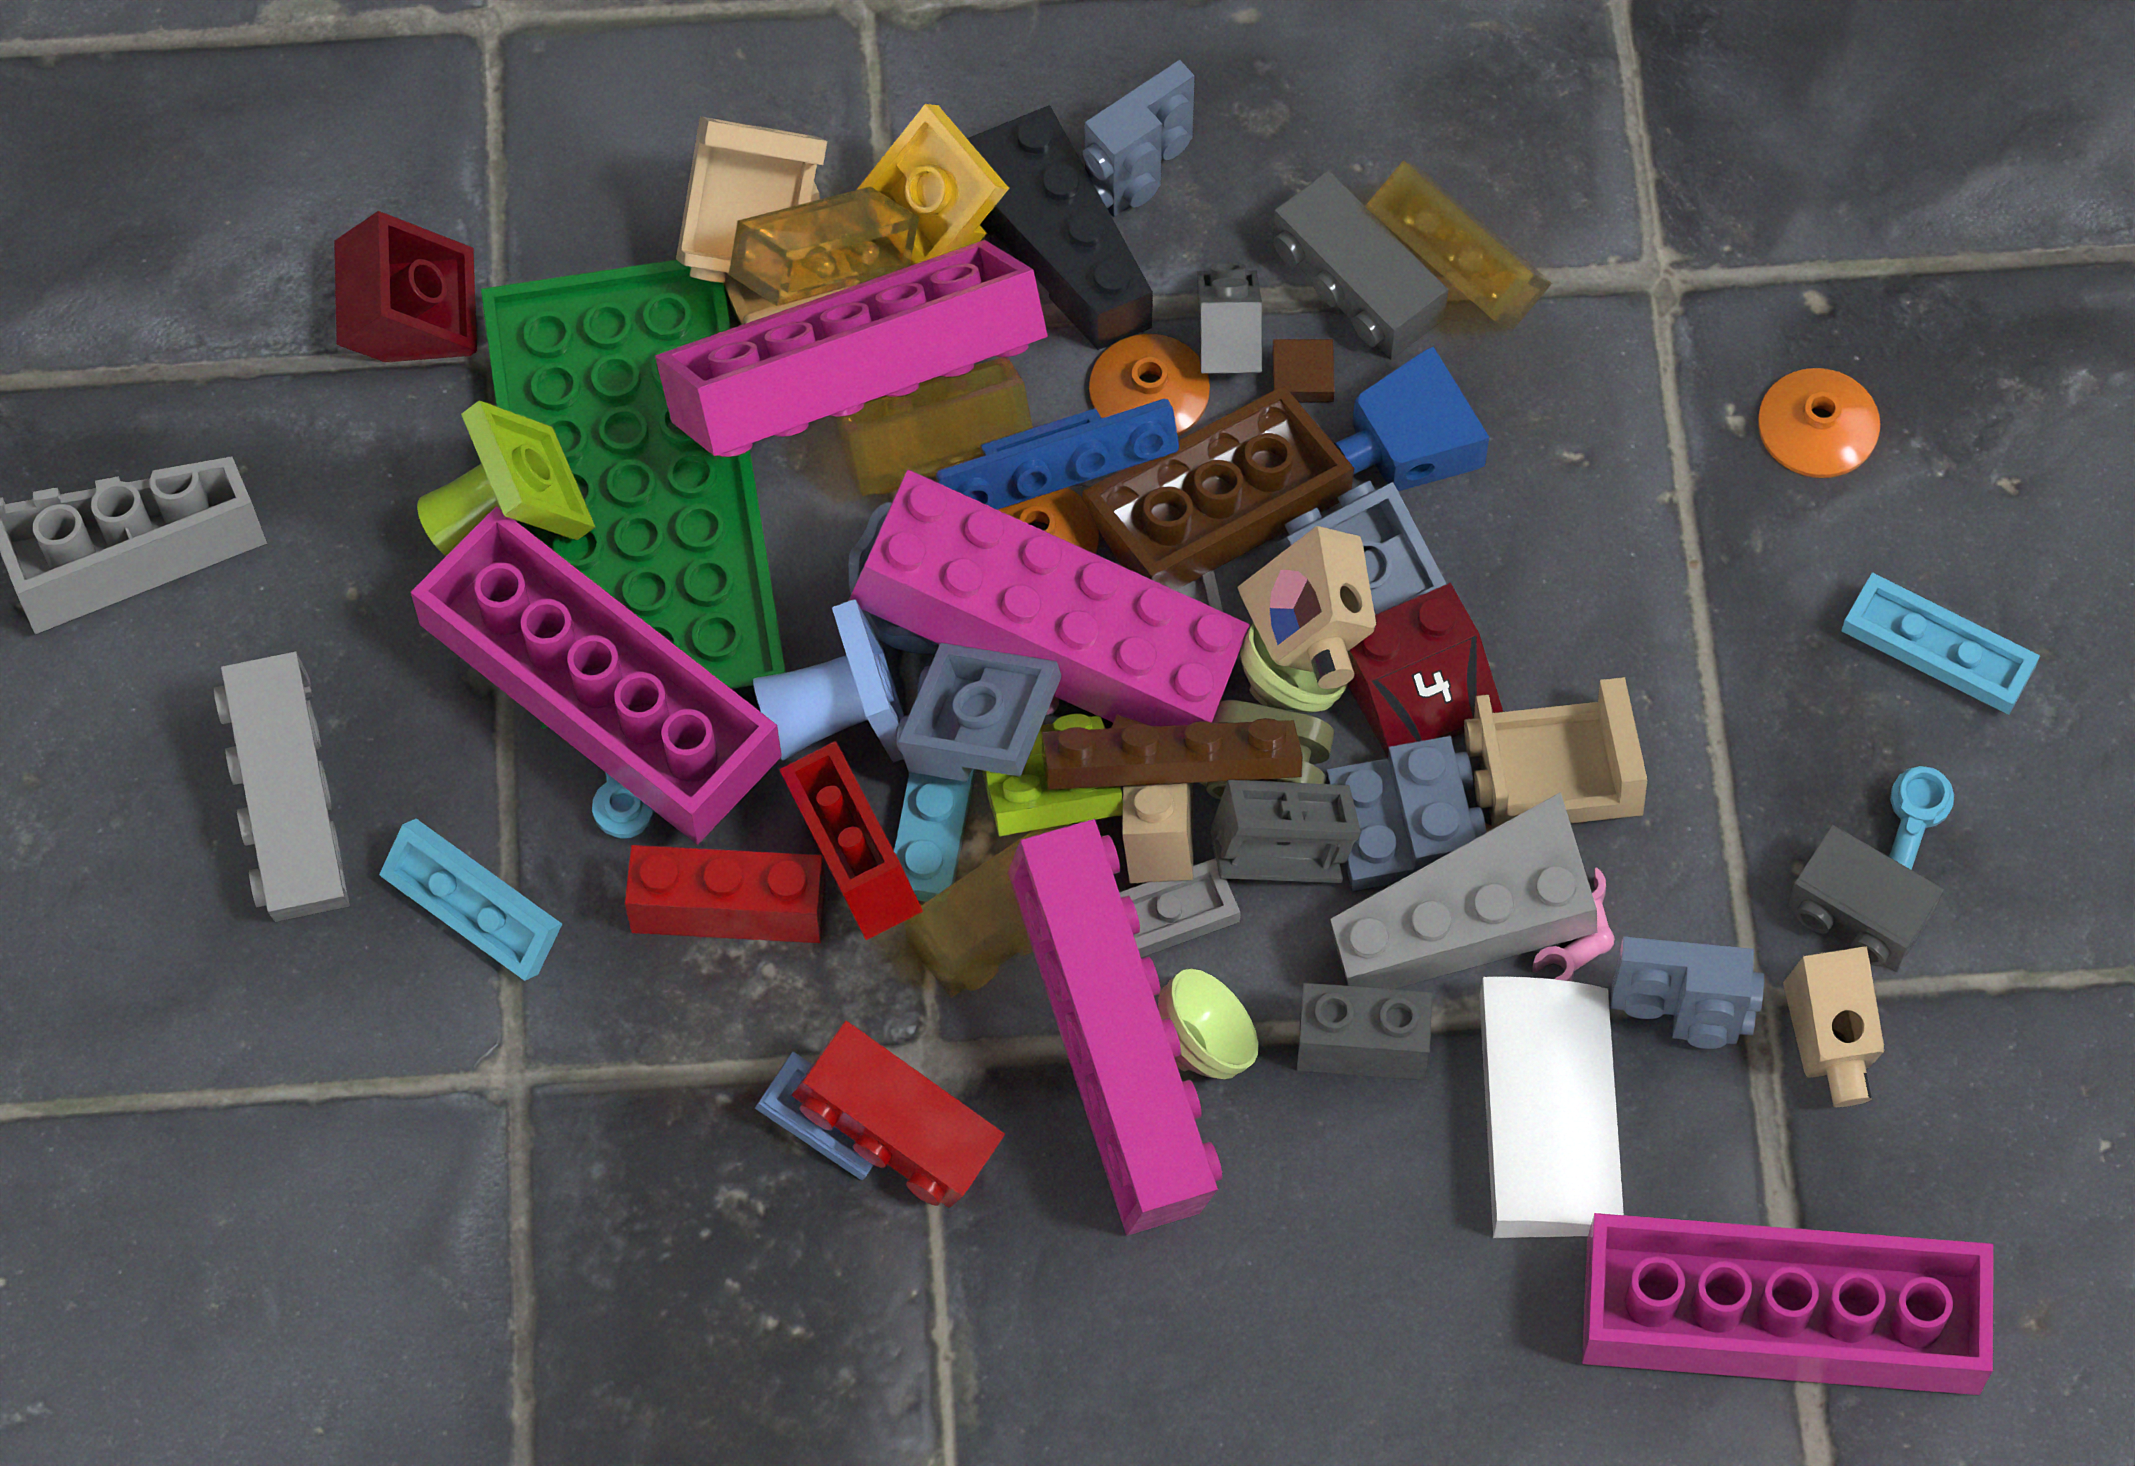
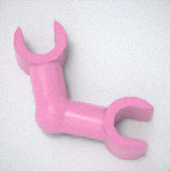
M1595 868L1594 886L1596 890L1592 893L1597 908V933L1578 938L1564 948L1552 946L1542 949L1535 956L1532 972H1537L1548 964H1557L1565 972L1556 977L1555 980L1573 981L1574 971L1598 955L1610 951L1614 945L1615 938L1609 928L1602 904L1606 891V879L1598 868Z

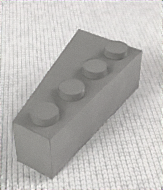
M232 456L153 470L150 479L123 482L118 476L96 480V488L60 494L58 487L33 492V499L9 504H5L3 497L0 498V553L19 601L35 634L267 544L253 504Z
M297 652L222 666L224 685L214 687V696L221 724L232 722L236 746L225 748L226 759L232 784L243 783L248 807L237 809V815L244 846L255 844L259 868L249 870L250 885L256 907L267 906L268 913L275 922L349 907L337 831L334 822L330 821L328 810L332 809L328 780L321 760L318 761L316 752L317 749L322 747L318 724L314 717L310 700L306 701V698L313 697L310 678Z
M1560 792L1334 916L1330 921L1347 986L1395 989L1597 933V908Z

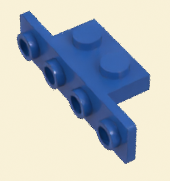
M1161 399L1105 418H1101L1097 409L1094 408L982 444L983 457L942 469L936 473V480L941 485L998 510L1177 452L1179 450V442L1173 407L1168 399Z

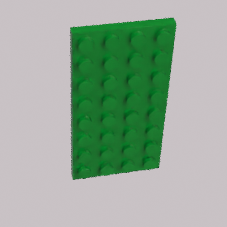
M670 260L482 288L481 295L496 405L504 410L553 427L595 528L579 540H575L521 521L517 523L742 698L756 696L753 678L786 672L751 453L748 450L743 454L731 457L713 456L674 425L671 421L655 355L731 329L723 282L691 277V266L683 265L678 260ZM540 721L542 729L549 728L547 725Z

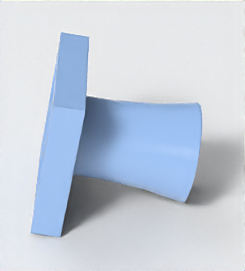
M856 599L832 607L846 655L825 663L787 673L753 678L754 690L761 713L777 724L782 754L781 759L783 761L819 740L867 720L893 763L904 759L896 746L897 729L904 716V712L883 646Z

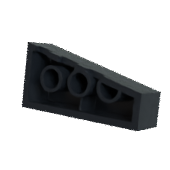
M1048 105L967 138L1009 187L1008 191L980 225L990 236L995 234L1013 253L1015 259L1034 270L1035 278L1049 292V299L1093 346L1100 350L1124 338L1151 329L1153 291L1051 106Z

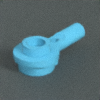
M1923 766L1909 768L1898 776L1891 788L1890 801L1893 811L1901 819L1889 857L1912 870L1925 828L1937 826L1944 821L1954 803L1952 785L1944 774L1934 768Z
M605 772L607 782L597 790L593 798L592 813L595 821L609 835L617 838L635 837L650 825L655 811Z

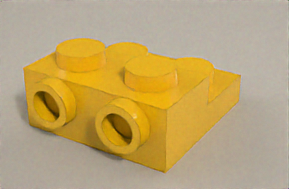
M925 104L855 192L870 209L868 216L878 228L893 236L904 249L902 254L904 260L909 266L980 242L987 234L980 224L1008 191L1009 187L939 105Z

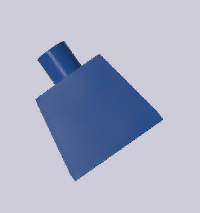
M1433 346L1360 393L1354 402L1352 424L1356 433L1334 443L1354 467V474L1376 465L1387 485L1393 482L1397 490L1402 491L1484 467L1489 436Z

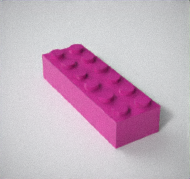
M983 240L655 355L672 423L713 456L731 457L747 452L752 448L753 442L773 435L785 437L801 433L808 428L809 422L829 415L840 417L854 414L863 409L865 402L884 395L897 397L910 394L919 388V383L940 375L944 377L963 375L974 368V363L993 356L1011 357L1021 354L1029 348V343L1046 338L1048 335L1034 270L988 241Z
M908 469L848 600L856 599L862 610L938 644L946 643L1057 661L1062 677L1054 694L1055 697L1113 723L1116 716L1120 715L1150 726L1190 725L1199 721L1212 722L1250 624Z
M497 506L410 592L420 626L697 845L782 757L777 724L512 518L504 516L502 510Z
M1092 819L1020 840L1009 867L1008 875L1126 1236L1200 1214L1218 1190L1216 1181L1222 1180V1169L1213 1144L1211 1142L1202 1143L1195 1119L1202 1116L1198 1094L1191 1080L1182 1082L1174 1058L1181 1055L1177 1031L1170 1018L1161 1019L1154 998L1161 991L1156 968L1150 957L1141 959L1134 938V934L1140 933V923L1135 905L1130 896H1120L1113 875L1120 872L1115 845L1109 835L1100 836L1096 821Z
M1594 1213L1587 1238L1582 1364L1980 1395L1993 1372V1244Z

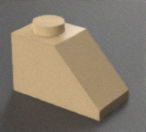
M1194 783L1123 786V841L1130 883L1193 880Z

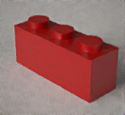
M834 741L779 769L865 940L922 913L923 909L902 865L837 742Z
M631 845L625 907L631 933L821 943L826 889L822 855Z
M847 1020L833 1034L791 1094L792 1097L802 1103L800 1111L810 1121L826 1130H832L833 1127L839 1129L855 1141L853 1148L862 1158L880 1168H885L888 1164L909 1179L906 1186L914 1195L934 1206H938L941 1202L950 1208L960 1200L1005 1136L1004 1132Z

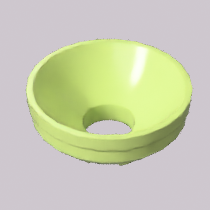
M1254 623L1247 631L1240 649L1241 662L1245 675L1251 684L1249 690L1262 705L1297 713L1325 711L1345 691L1347 684L1333 689H1323L1318 686L1313 672L1278 665L1272 660Z
M1186 969L1175 975L1162 988L1158 997V1010L1161 1019L1170 1018L1177 1031L1181 1055L1174 1058L1179 1069L1183 1071L1189 1069L1206 1077L1228 1079L1233 1078L1238 1073H1242L1255 1062L1259 1044L1252 1020L1238 998L1222 982L1201 970Z

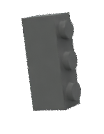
M1329 170L1275 210L1273 245L1278 255L1289 266L1295 267L1297 265L1312 280L1315 291L1327 305L1331 307L1337 305L1352 320L1355 332L1368 346L1374 347L1377 345L1392 360L1445 320L1449 289Z

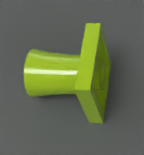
M480 400L461 415L481 460V464L454 481L421 496L417 503L418 515L425 532L445 556L496 506L502 510L504 516L512 518L516 522L521 521L575 540H579L595 528L553 427Z

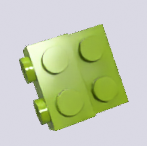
M1070 714L1058 718L1052 724L1042 725L1021 777L982 770L983 781L999 836L1123 815V798L1120 786L1051 790L1047 788L1042 758V732L1063 731L1072 727H1081L1088 730L1105 729L1100 716L1088 717L1083 714Z

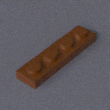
M1262 718L1253 722L1217 724L1199 721L1190 725L1153 727L1136 724L1127 728L1090 730L1072 727L1063 731L1042 732V758L1048 790L1302 777L1303 756L1294 720L1278 721Z

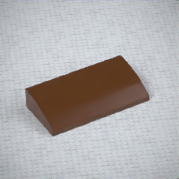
M1283 385L1178 440L1179 450L1177 452L1125 468L1083 490L1082 499L1100 533L1122 567L1176 591L1206 573L1221 567L1286 532L1285 524L1315 508H1318L1321 513L1340 503L1337 497L1352 490L1354 467Z

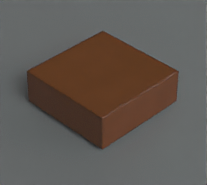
M1273 339V391L1284 385L1298 402H1334L1333 339Z

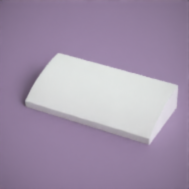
M1483 977L1479 998L1493 1238L1588 1236L1594 1213L1624 1215L1608 988L1544 978Z

